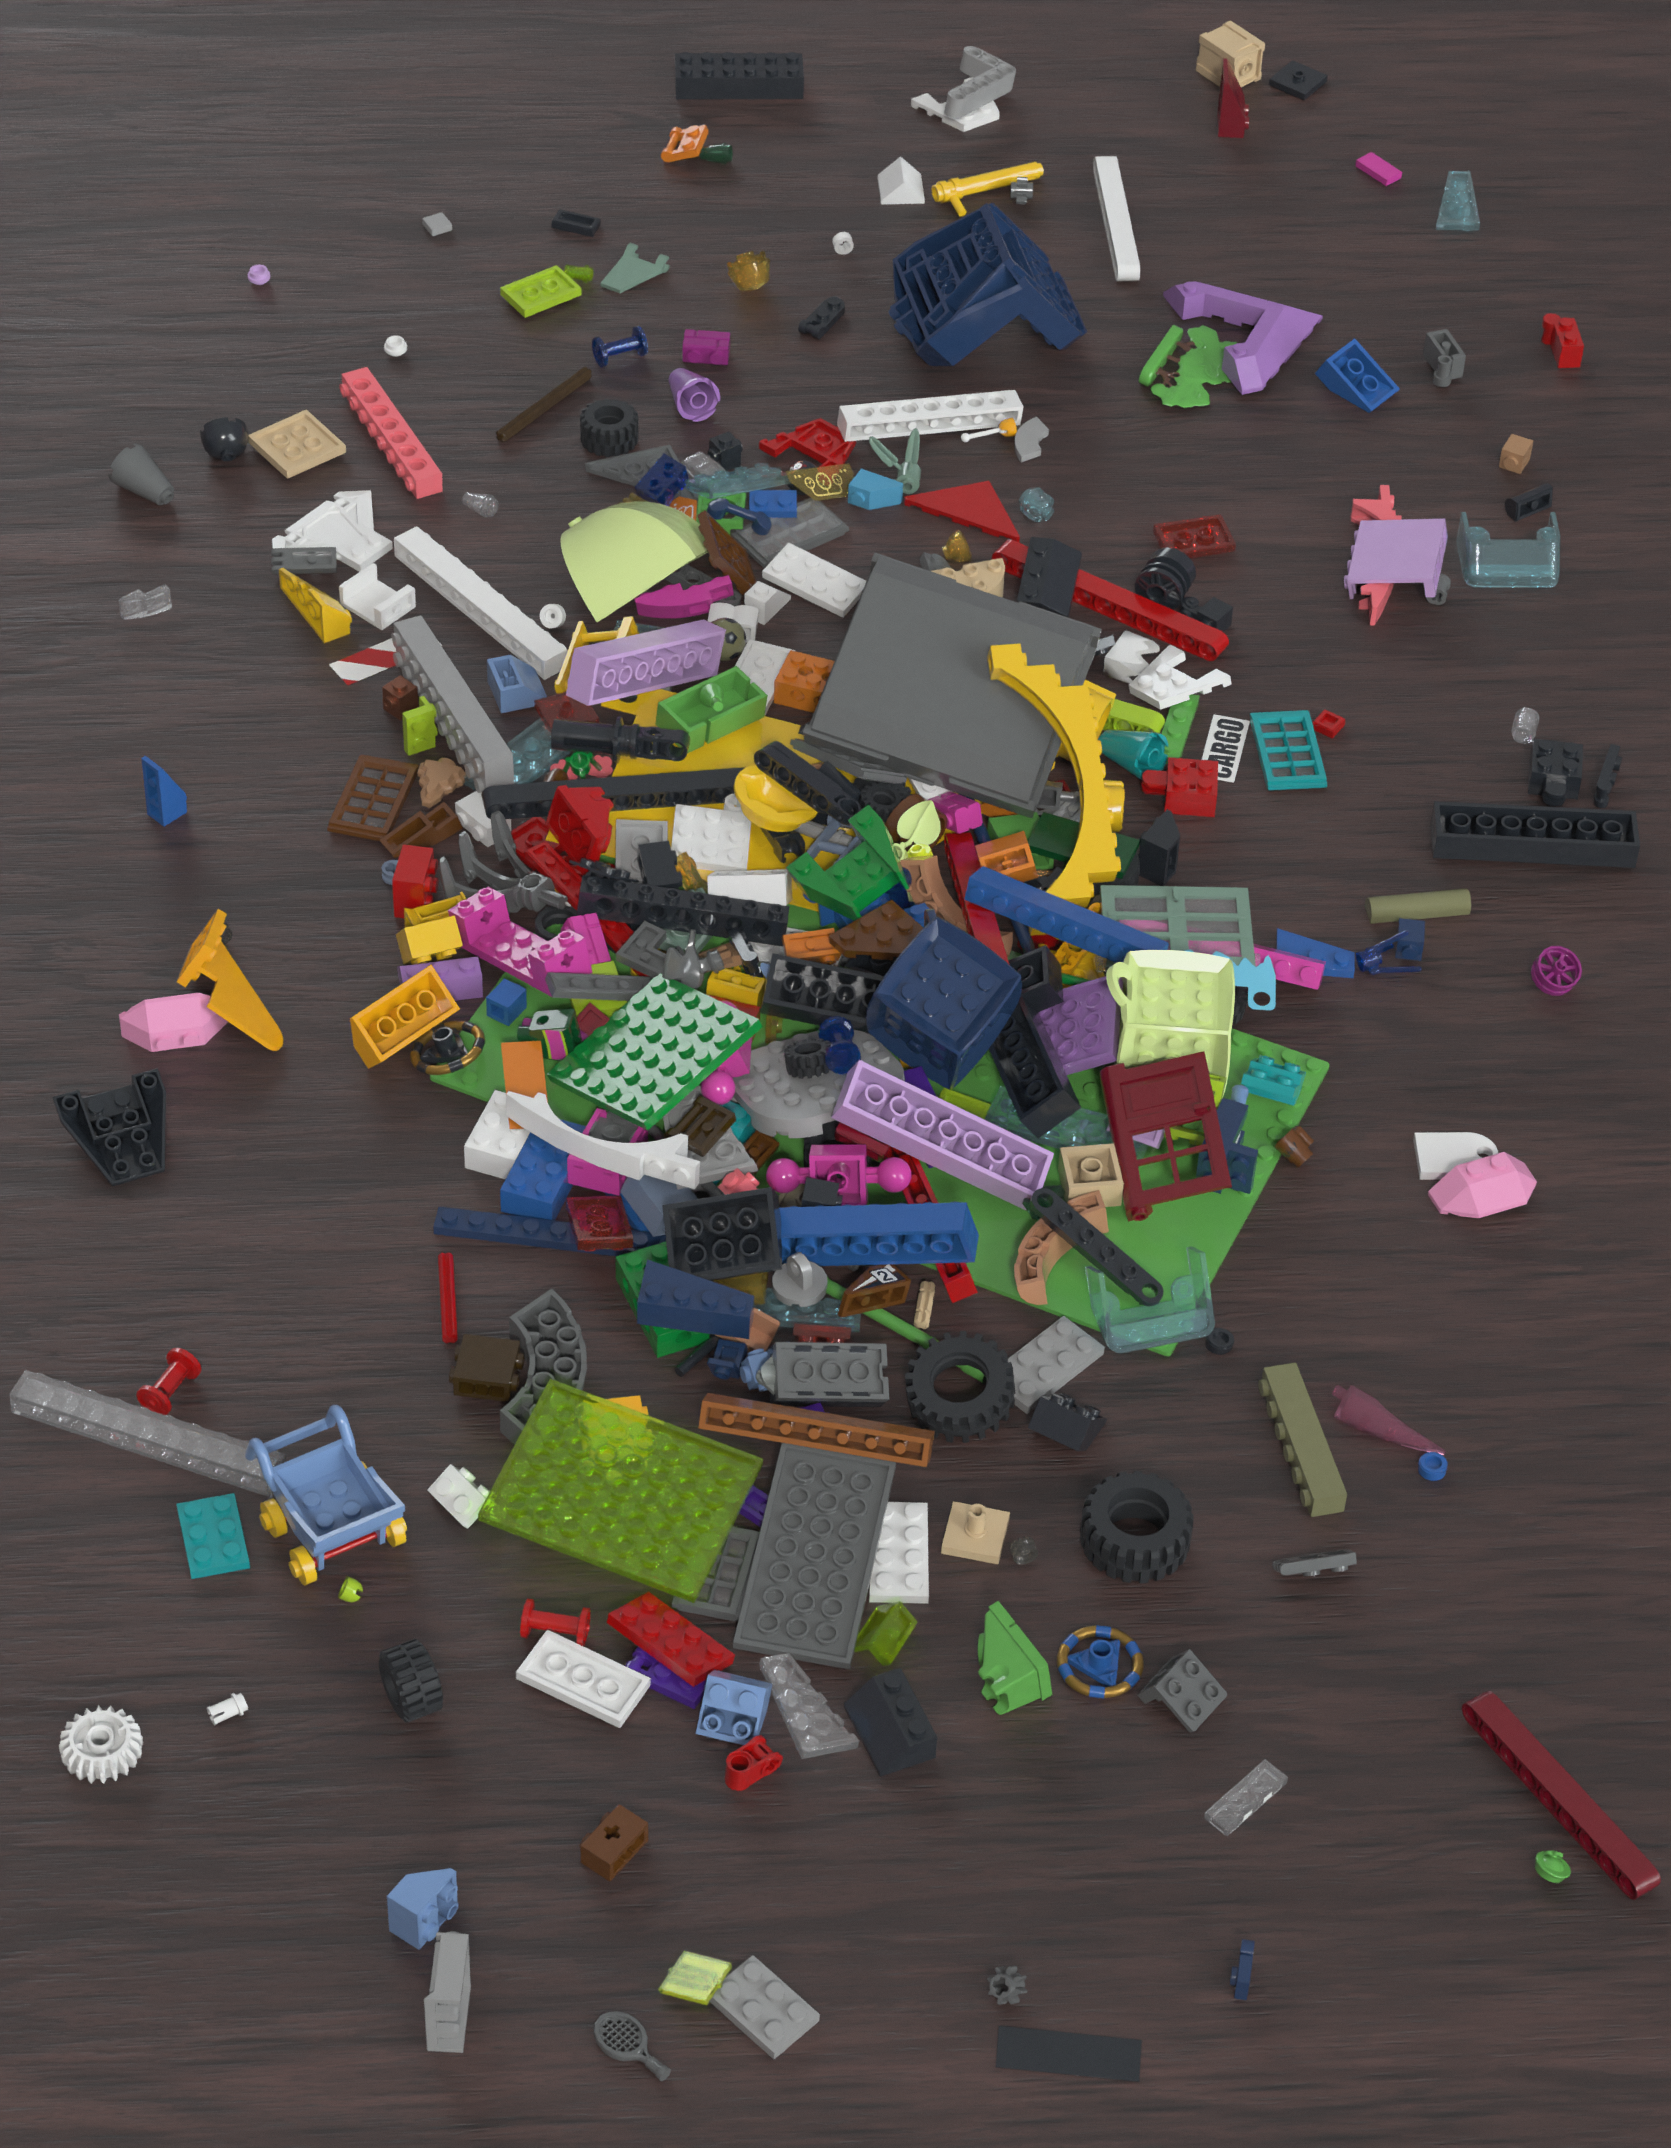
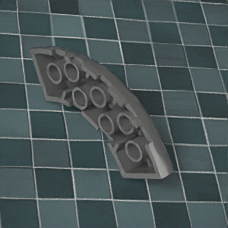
M550 1289L509 1317L510 1339L520 1341V1351L525 1353V1360L529 1370L525 1386L500 1410V1432L521 1451L529 1455L536 1454L549 1444L570 1420L578 1405L587 1371V1352L580 1325L576 1323L571 1309L553 1289Z

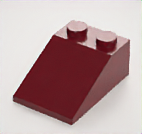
M1223 58L1217 109L1218 137L1244 138V130L1249 129V104H1245V95L1228 58Z

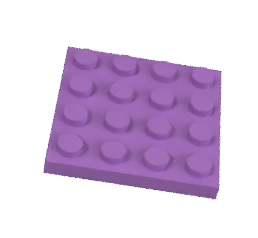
M1106 976L1064 988V1002L1038 1012L1066 1075L1117 1061L1121 1007L1115 1001L1108 988ZM1120 977L1118 982L1121 990H1123V981Z

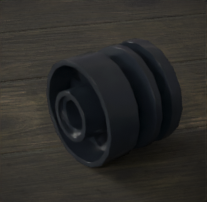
M1160 548L1151 555L1145 567L1135 581V592L1142 597L1174 610L1180 605L1185 594L1192 586L1196 578V568L1192 560L1185 553L1174 548Z

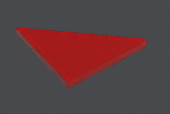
M990 481L904 497V504L908 507L914 505L922 508L923 512L937 517L943 515L952 518V522L967 527L972 525L981 528L982 532L998 538L1001 535L1018 543L1020 542V536Z

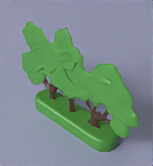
M1173 325L1145 364L1139 378V383L1144 386H1150L1158 374L1163 377V383L1153 385L1151 391L1162 399L1163 405H1178L1183 408L1209 405V394L1202 384L1208 382L1216 385L1221 384L1222 381L1231 382L1222 370L1224 347L1235 345L1237 342H1219L1217 332L1202 325L1199 328H1189L1190 342L1182 343L1180 341L1183 336V329ZM1195 345L1197 348L1194 349V348L1189 347V346ZM1178 346L1186 351V354L1179 358L1171 356ZM1168 360L1177 362L1180 365L1178 371L1171 373L1162 368ZM1168 377H1172L1173 379H1175L1177 385L1173 386L1169 382L1170 378Z

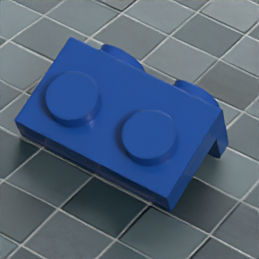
M749 490V510L756 513L759 511L764 512L769 518H797V490Z

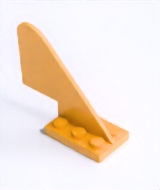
M217 909L190 946L177 983L186 987L191 979L196 981L201 973L215 981L216 983L206 1007L266 1048L278 1051L283 1045L282 1033L222 943V937L220 936L226 928V925L223 923L227 914Z

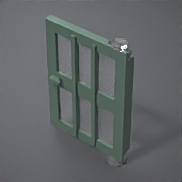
M1100 886L1101 915L1168 942L1167 950L1185 951L1191 949L1195 953L1213 955L1217 951L1230 957L1237 966H1239L1243 958H1247L1255 967L1260 964V954L1254 953L1248 888ZM1096 955L1097 972H1105L1110 966L1115 964L1111 960Z

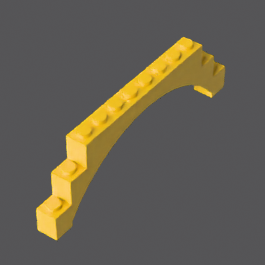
M1021 644L992 645L987 656L990 679H997L1014 689L1045 717L1064 745L1074 768L1080 796L1079 833L1075 849L1065 869L1046 892L1083 908L1088 907L1090 899L1094 897L1093 883L1112 882L1115 880L1117 872L1121 870L1120 857L1115 855L1114 849L1117 847L1116 833L1111 831L1113 813L1111 809L1108 810L1107 806L1109 788L1104 786L1103 781L1106 770L1104 763H1100L1099 757L1102 754L1101 741L1096 738L1098 721L1097 717H1093L1092 714L1094 696L1089 694L1088 685L1060 687V675L1055 673L1054 664L1027 666L1026 653H1022ZM1029 927L1030 936L1046 934Z

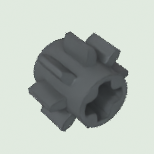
M1017 177V182H1011L1010 198L1016 199V204H1026L1027 199L1033 198V183L1027 182L1028 177Z
M1016 1965L1009 1966L1007 1970L1004 1966L996 1967L997 1975L987 1978L990 1982L988 1994L997 1997L999 2005L1006 2004L1008 2001L1010 2004L1019 2003L1018 1995L1028 1992L1024 1981L1027 1976L1019 1974Z

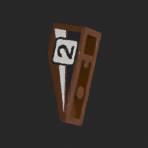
M894 1264L869 1267L844 1291L838 1316L843 1318L905 1303L911 1279Z

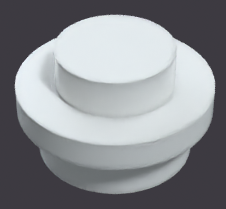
M391 336L387 338L384 350L391 356H400L407 351V344L402 337Z

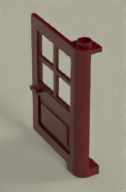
M1205 1051L1126 1069L1124 1063L1108 1066L1100 1071L1112 1144L1114 1143L1124 1183L1122 1197L1128 1222L1147 1219L1153 1212L1152 1205L1232 1187ZM1202 1120L1206 1144L1174 1151L1170 1127ZM1164 1129L1169 1153L1137 1160L1133 1136ZM1208 1151L1212 1175L1180 1182L1176 1158ZM1170 1159L1175 1183L1143 1190L1138 1166Z

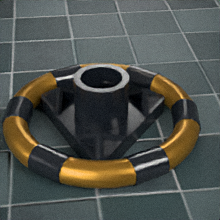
M451 1021L434 1026L414 1042L410 1051L411 1063L418 1071L427 1075H444L461 1070L471 1064L482 1053L485 1045L484 1033L476 1024L468 1021ZM458 1031H465L475 1037L473 1047L468 1053ZM433 1039L434 1045L421 1055L423 1047ZM450 1062V1063L444 1064V1065H431V1064H428V1063Z

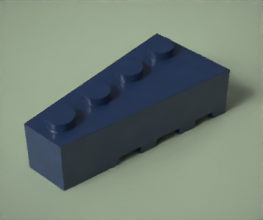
M647 1259L637 1301V1324L743 1339L750 1338L754 1318L753 1295Z

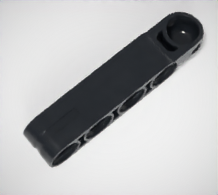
M774 741L754 754V762L762 772L821 814L827 813L839 823L850 826L848 820L861 810L858 801L844 792L837 783L782 743ZM852 805L856 807V811L853 810Z

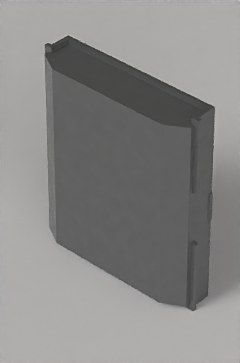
M874 552L871 560L870 574L811 722L809 725L806 724L803 730L804 741L856 757L871 764L895 769L904 773V777L930 786L935 785L1033 819L1060 748L1061 740L1045 717L1029 701L1001 681L990 679L987 660L990 646L1021 644L1022 653H1026L1027 666L1054 664L1055 673L1060 675V687L1080 686L1084 684L1098 647L1102 629L1023 602L1017 603L957 583L955 579Z

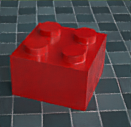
M412 845L402 846L392 879L394 917L404 918V908L413 909L433 903L434 897L432 894L437 893L439 879L435 877L438 860L434 859L433 848Z

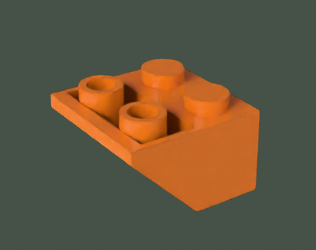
M1024 831L975 846L981 867H987L1021 882L1038 878Z

